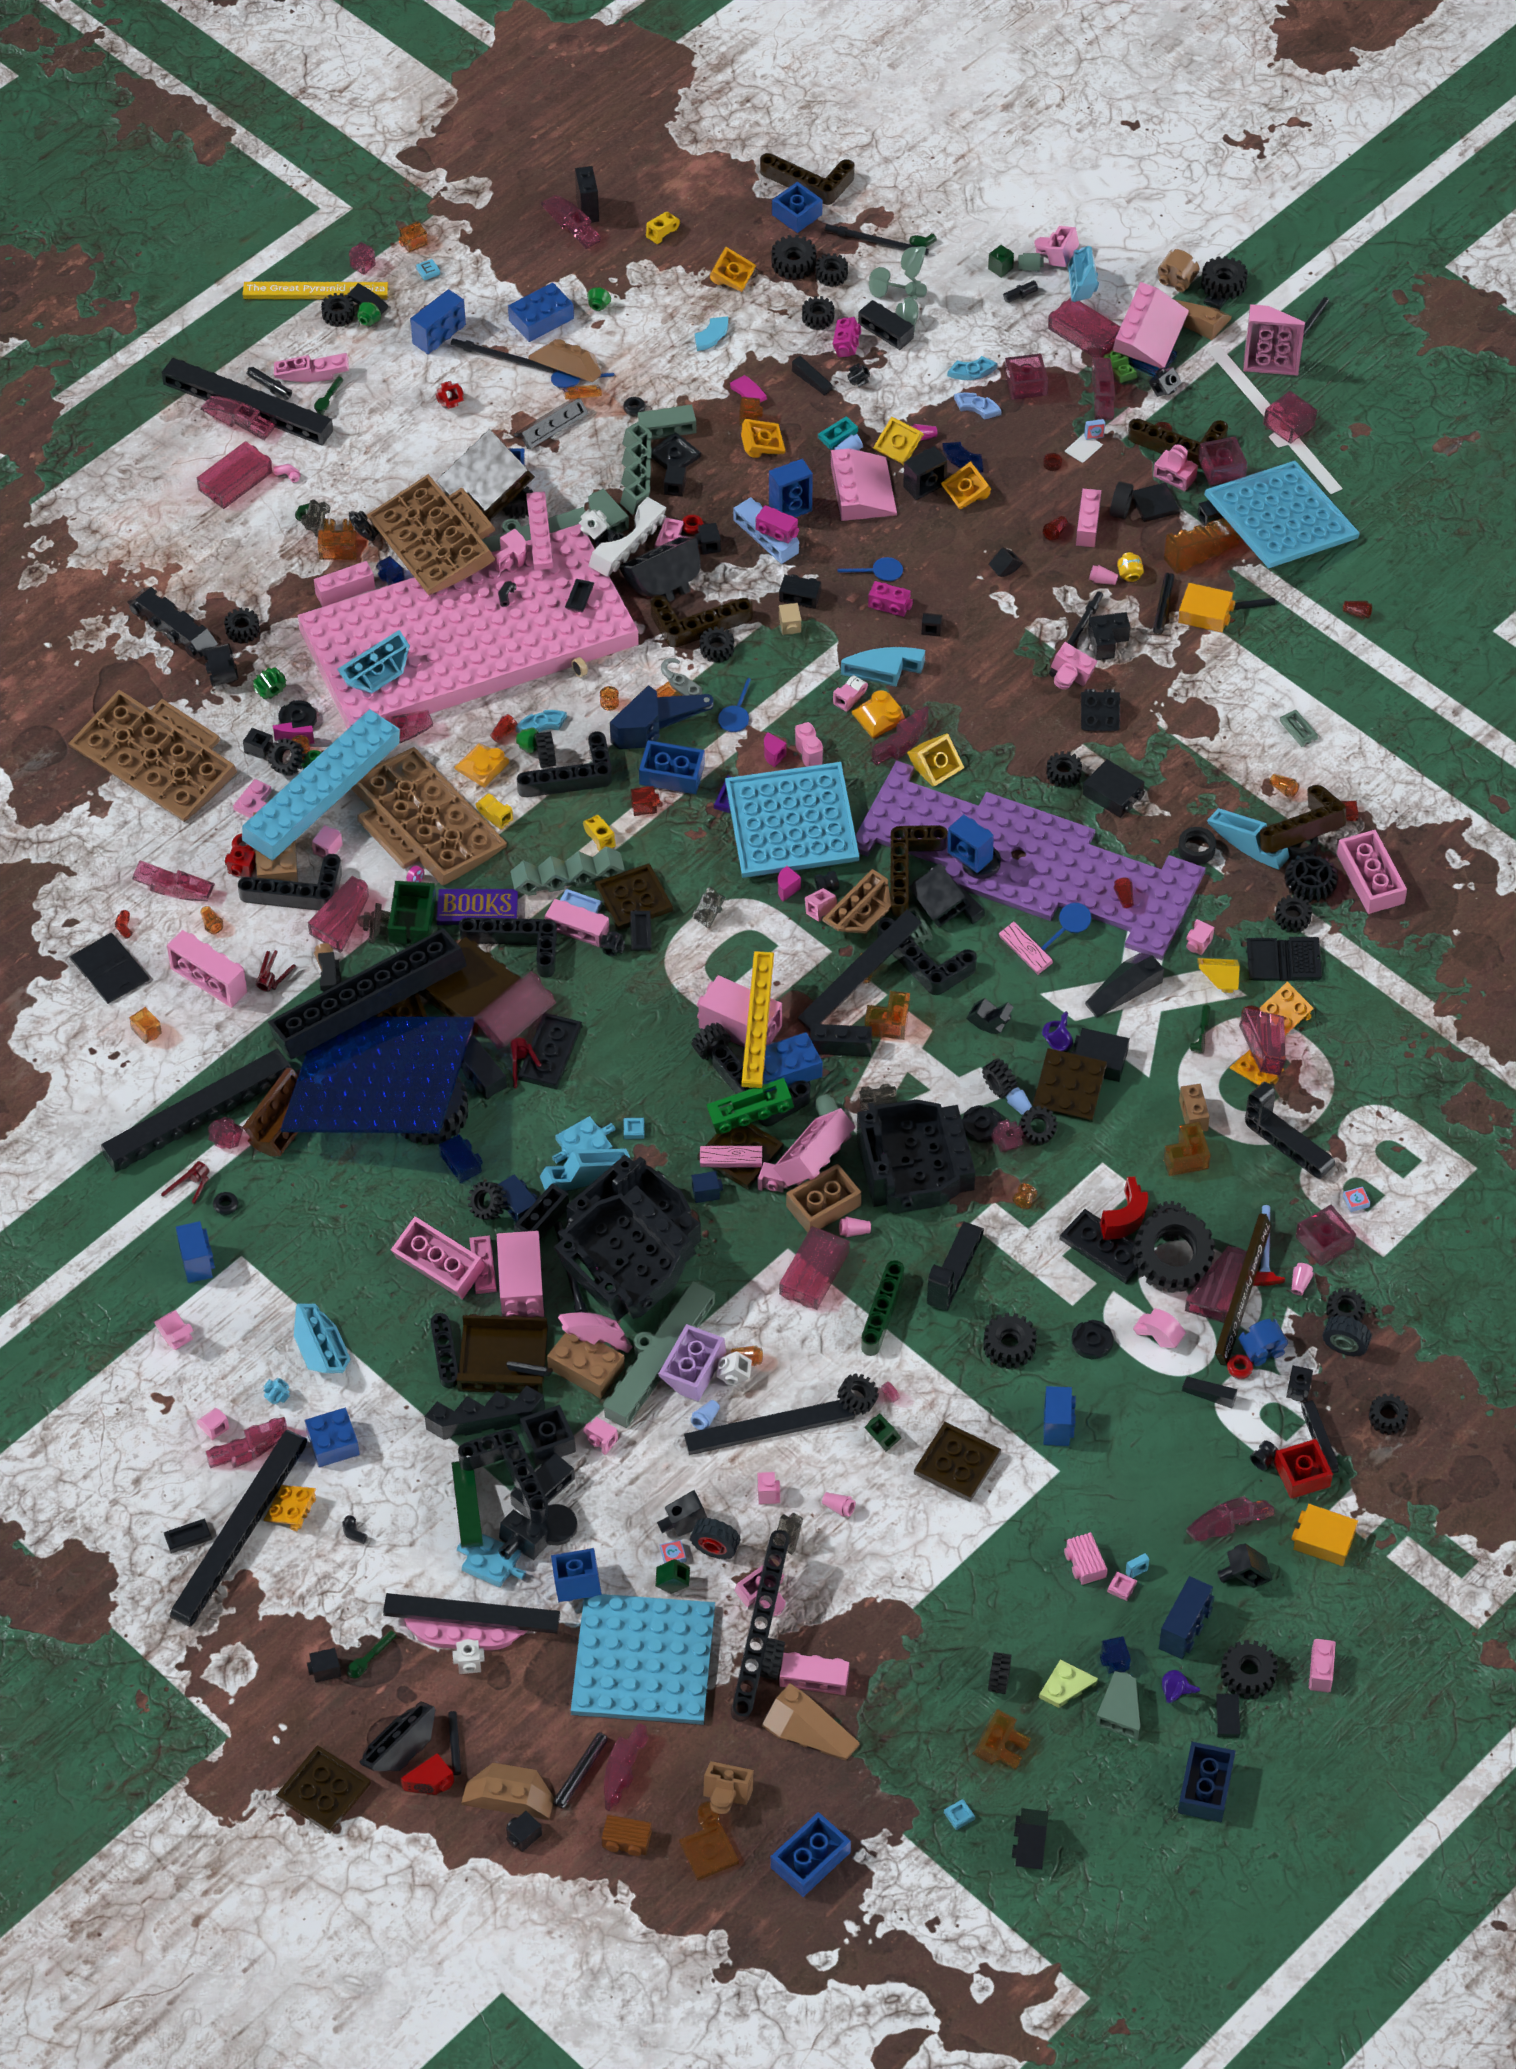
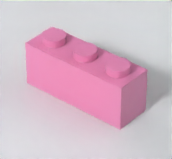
M1082 490L1076 546L1095 548L1101 490Z
M367 561L314 579L315 594L322 607L375 589L374 574Z
M554 899L545 914V919L553 920L556 923L558 933L597 947L601 946L602 936L607 935L609 931L608 917L588 911L583 907L571 905L566 901Z
M796 1652L784 1653L780 1671V1687H787L791 1683L801 1690L845 1696L849 1676V1662L839 1658L833 1660L825 1659L817 1655L804 1656Z

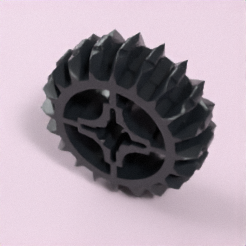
M1304 853L1303 857L1297 855L1295 860H1291L1290 864L1286 867L1284 876L1285 885L1289 888V893H1294L1297 897L1302 896L1304 899H1308L1309 902L1313 899L1319 902L1320 898L1326 900L1327 896L1333 894L1338 883L1337 868H1334L1333 862L1329 863L1328 858L1322 859L1321 854L1318 857H1315L1313 853L1310 856ZM1301 873V877L1297 878L1296 875Z

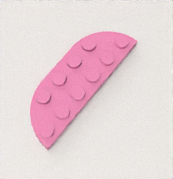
M404 1618L406 1627L419 1641L438 1648L457 1649L456 1642L471 1639L473 1641L478 1640L479 1648L498 1650L512 1645L513 1641L527 1632L524 1630Z

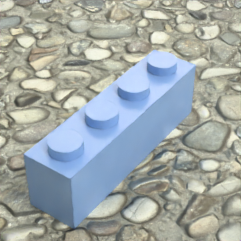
M750 497L734 507V521L779 563L783 564L799 553V540L797 537L787 544L756 530V516L763 508L759 502L754 501Z

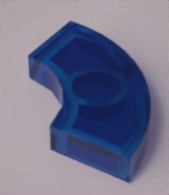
M961 442L942 443L944 455L953 465L961 469L971 461L979 473L983 472L981 454L967 451Z

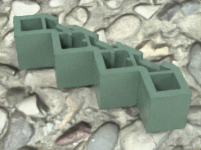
M640 421L625 430L622 442L626 447L622 464L626 468L621 480V484L625 488L620 504L632 515L637 512L638 506L650 494L652 432Z
M606 846L593 857L578 851L566 862L550 856L539 866H535L523 860L510 873L514 890L531 896L537 895V891L548 889V892L564 890V886L575 885L576 888L592 885L593 881L603 880L625 870L620 852Z

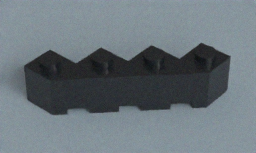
M152 587L143 588L127 601L134 615H137V617L145 615L148 618L149 625L156 631L164 629L167 633V638L174 645L183 643L187 654L193 659L204 656L203 649L214 647L218 644L205 626L196 625L193 617L185 611L179 612L176 610L173 602L166 597L161 599L156 595L157 591Z
M527 1385L515 1400L496 1391L485 1406L466 1396L457 1409L453 1411L437 1401L424 1416L426 1430L444 1440L460 1434L467 1436L482 1433L483 1430L494 1429L495 1431L512 1428L511 1425L520 1424V1418L543 1411L545 1409L544 1395Z

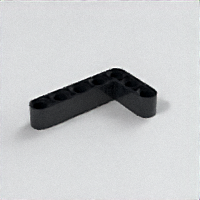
M595 731L588 737L591 763L526 771L518 774V794L521 797H535L609 786L612 782V770L605 734Z
M328 854L324 857L318 884L243 877L238 881L239 898L245 903L329 911L334 908L342 876L341 859L337 854Z
M467 917L459 922L461 940L466 937L477 944L537 945V973L544 978L551 977L555 973L557 926L553 920Z
M891 918L881 919L878 922L877 937L879 938L895 921ZM910 937L892 953L932 995H940L974 974L977 967V954L970 949L959 952L938 966Z
M726 1045L715 1046L712 1050V1066L734 1093L738 1094L752 1089V1087H742L743 1064ZM799 1080L789 1085L788 1090L794 1108L789 1109L785 1113L771 1115L764 1120L759 1119V1123L763 1126H772L807 1106L810 1102L809 1083Z
M1262 1082L1248 1095L1245 1114L1246 1125L1317 1179H1322L1336 1165L1335 1160L1329 1153L1273 1113L1275 1090L1269 1083Z
M965 1221L962 1223L942 1267L934 1264L931 1268L927 1288L928 1305L948 1311L981 1242L984 1228Z
M505 1429L459 1446V1465L467 1471L504 1460L531 1521L540 1524L548 1519V1500L516 1431Z

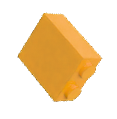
M1188 583L1179 609L1178 623L1223 633L1225 625L1228 626L1231 615H1229V612H1233L1235 601L1232 600L1233 592Z
M1308 1504L1306 1511L1302 1510L1299 1516L1298 1523H1301L1299 1529L1295 1528L1291 1540L1295 1541L1293 1550L1343 1566L1356 1533L1358 1520Z

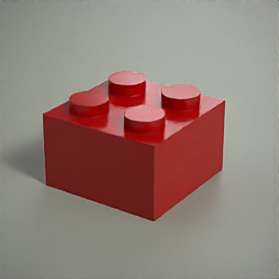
M1317 1439L1276 1451L1274 1465L1290 1499L1331 1487L1333 1473Z

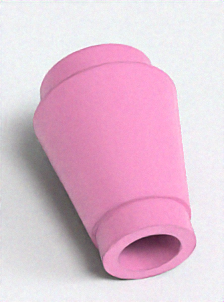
M1093 565L1089 580H1092L1093 583L1115 585L1118 574L1100 565Z
M850 1217L840 1219V1235L852 1237L870 1234V1221Z
M1298 1263L1293 1268L1291 1289L1293 1294L1303 1295L1314 1275L1312 1266Z
M826 1492L822 1498L823 1505H826L842 1517L851 1516L855 1509L856 1502L852 1500L851 1496Z

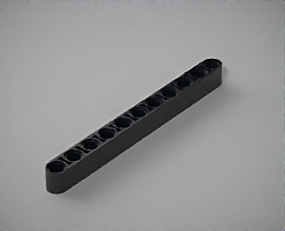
M286 1430L173 1605L170 1612L171 1619L188 1627L194 1625L281 1485L300 1458L307 1445V1438L290 1430Z

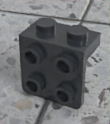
M1085 689L1084 692H1081V729L1083 731H1118L1120 728V692H1115L1114 689H1105L1104 692H1096L1095 689Z

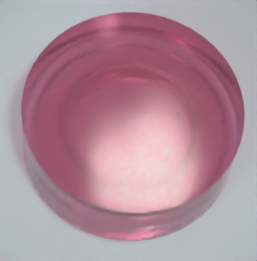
M889 1381L881 1385L882 1392L890 1402L894 1403L900 1399L899 1393Z

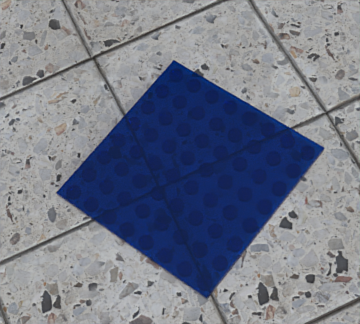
M371 1017L307 1051L280 1129L281 1132L440 1134L475 1018Z

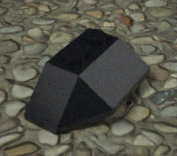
M420 1701L416 1704V1707L408 1709L399 1715L366 1747L363 1757L359 1761L360 1764L373 1771H400L406 1767L409 1761L431 1741L435 1707Z

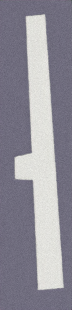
M1216 344L1207 348V351L1276 430V432L1268 436L1277 447L1289 445L1330 494L1343 489L1220 345Z

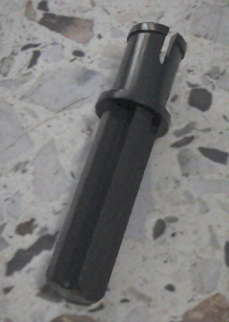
M255 367L247 369V376L268 388L272 394H277L284 400L289 399L287 396H292V390L282 385L279 380L272 379Z

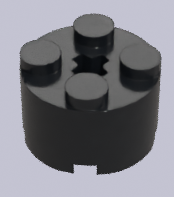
M229 643L203 649L204 658L208 660L205 663L207 674H212L209 676L212 687L239 679L236 663H234L233 659L234 655Z

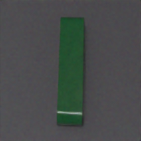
M898 1260L887 1263L862 1332L861 1350L867 1356H874L880 1351L904 1282V1265Z
M459 1461L451 1462L461 1549L483 1546L474 1470L467 1471L462 1469Z

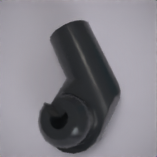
M347 1515L342 1522L345 1536L364 1544L368 1535L357 1530L356 1518L354 1516Z

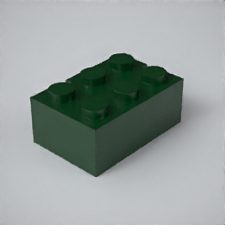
M395 881L388 924L389 943L407 944L408 941H411V944H415L431 935L436 902L435 883Z

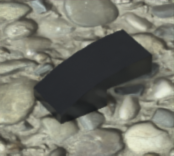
M359 283L347 294L349 298H352L353 302L359 305L363 302L375 304L379 308L381 315L388 308V304L378 295Z

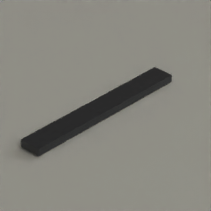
M907 909L798 1016L797 1020L811 1032V1024H821L921 926L922 922Z
M839 1400L684 1433V1440L688 1454L693 1455L854 1420L855 1414L854 1411L850 1413L848 1407L845 1410L843 1408L844 1403L840 1404Z
M386 1593L383 1616L553 1634H558L561 1615L560 1611L391 1593Z

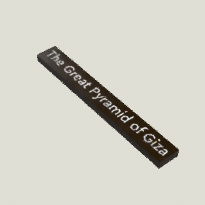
M1260 1213L1258 1215L1215 1350V1355L1220 1365L1227 1366L1272 1227L1267 1214Z

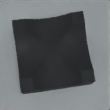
M334 952L318 953V961L322 968L320 990L324 992L341 983L339 959L335 960Z

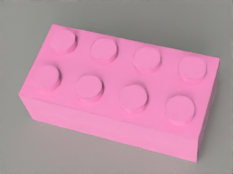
M1376 830L1339 840L1337 856L1368 914L1405 904L1407 888Z
M182 930L167 944L171 969L232 1008L247 993L243 967L239 963L229 960L225 954L213 950L209 944L199 941L192 933L189 934Z
M841 1108L815 1118L773 1168L787 1186L795 1183L799 1185L808 1178L810 1180L814 1179L820 1174V1168L830 1162V1157L841 1149L840 1145L851 1137L850 1133L855 1129L854 1124Z
M417 1217L412 1219L391 1249L397 1259L460 1299L465 1297L486 1267L481 1257Z

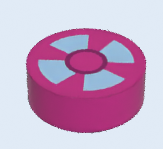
M417 865L413 866L407 873L406 881L421 882L425 874L424 869Z

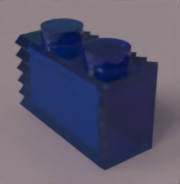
M458 1134L450 1138V1140L439 1144L440 1157L459 1183H463L482 1172L481 1165L483 1161L478 1153L474 1154L472 1152V1146L468 1139L464 1140Z

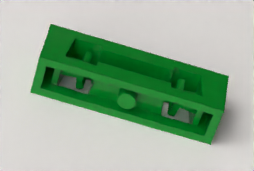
M784 1078L764 1084L762 1088H752L706 1104L716 1134L726 1133L733 1128L747 1126L751 1122L759 1119L764 1120L771 1115L785 1113L789 1109L794 1108ZM773 1088H777V1089L772 1090V1091H769V1092H767V1093H763V1092L766 1091V1090H770V1089H773ZM732 1103V1105L719 1109L720 1106Z

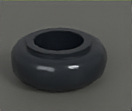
M635 396L629 397L623 404L624 411L630 416H638V412H644L646 408L644 400Z
M221 1192L213 1200L214 1210L221 1215L232 1214L236 1211L239 1204L238 1198L231 1192ZM223 1201L231 1202L228 1206L220 1205Z

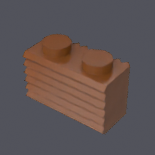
M607 1814L602 1835V1847L611 1852L625 1851L632 1856L646 1855L652 1833V1823Z

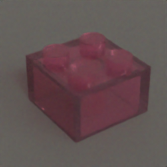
M1041 353L1005 358L1004 374L1011 400L1048 394V377Z
M1288 391L1265 409L1263 425L1291 444L1315 426L1318 410L1292 391Z
M1236 436L1200 443L1198 459L1210 486L1246 477L1247 461Z
M1331 1204L1299 1222L1295 1237L1319 1266H1322L1354 1248L1356 1233Z

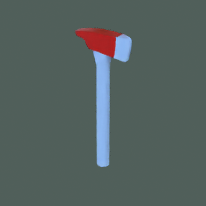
M1264 1205L1262 1206V1214H1267L1270 1220V1206ZM1270 1233L1261 1258L1260 1271H1257L1253 1286H1269L1285 1282L1284 1277L1276 1276L1269 1268Z

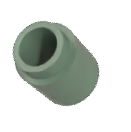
M1023 253V255H1018V269H1023V271H1040V267H1044V257H1040V253Z
M821 1095L816 1099L815 1107L819 1116L838 1110L834 1098L830 1095Z

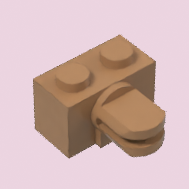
M710 1761L704 1775L703 1796L710 1797L711 1810L718 1814H725L729 1812L733 1802L747 1805L753 1791L754 1770Z

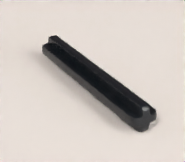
M1173 573L1164 574L1153 627L1155 634H1162L1174 582Z
M601 1732L596 1734L554 1798V1804L559 1808L566 1806L608 1742V1737Z

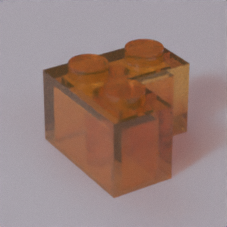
M890 991L888 1007L867 1005L865 1026H872V1036L905 1039L910 1009V993Z
M1200 1121L1180 1125L1179 1143L1165 1146L1164 1163L1168 1175L1173 1176L1209 1169L1211 1155Z

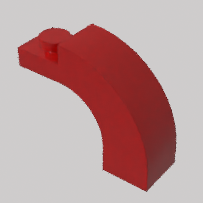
M1135 1176L1127 1177L1124 1188L1128 1205L1118 1210H1103L1100 1227L1104 1240L1126 1237L1135 1232L1144 1220L1148 1204V1192H1141V1186L1137 1185Z

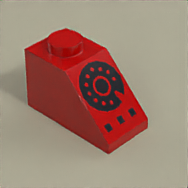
M437 1753L403 1776L401 1783L404 1791L437 1795L441 1791H447L452 1786L454 1776L451 1769Z

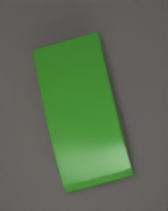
M1115 351L1104 355L1109 369L1120 383L1137 378V372L1129 365L1126 355Z

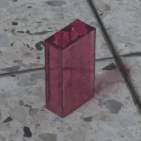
M1071 297L1067 301L1062 302L1060 307L1052 311L1048 316L1049 330L1098 361L1114 347L1115 338L1121 327L1084 303L1071 301Z
M245 441L197 477L198 490L225 509L272 473V461L269 456L262 454L254 445H250Z
M530 971L519 978L473 1019L499 1050L507 1046L551 1008L556 1001L553 999V994L541 984L539 976Z
M812 1226L779 1283V1295H782L787 1300L799 1302L806 1308L817 1310L849 1254L850 1241Z

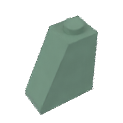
M604 488L588 496V509L590 512L592 510H600L607 517L605 521L610 525L609 530L621 533L629 529L628 515Z
M1114 1672L1097 1713L1096 1726L1138 1740L1140 1718L1136 1678L1125 1672Z

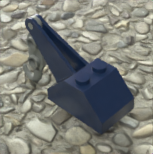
M668 658L662 662L661 672L668 679L671 687L683 696L657 697V691L648 685L610 721V743L618 749L646 748L648 740L657 741L659 729L711 710L713 708V697L709 694H702L701 687L685 675L671 672L667 668L668 664H679L680 661L676 658Z

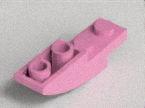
M347 353L311 360L309 355L274 362L275 378L295 382L333 380V374L349 371V357Z
M582 1312L561 1314L558 1317L563 1324L562 1329L569 1335H576L583 1342L588 1341L594 1345L598 1340L602 1343L607 1342L615 1350L621 1349L626 1353L633 1347L617 1321L609 1317Z

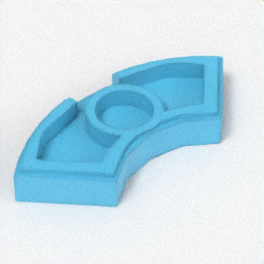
M728 316L710 318V324L705 330L694 333L697 351L715 346L726 335Z
M983 356L971 362L957 360L947 372V376L959 380L980 379L995 371L998 363Z
M543 710L542 713L528 715L518 723L515 730L517 733L531 727H535L538 732L549 729L559 730L567 718V712Z

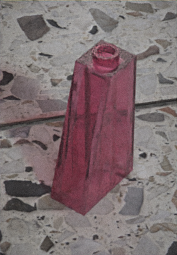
M351 876L308 922L309 934L323 943L330 944L333 949L341 953L369 898L367 883L362 879Z
M1244 1008L1239 1027L1260 1072L1280 1076L1286 1061L1284 1016Z
M1228 1246L1188 1295L1185 1311L1224 1323L1247 1251L1239 1247Z

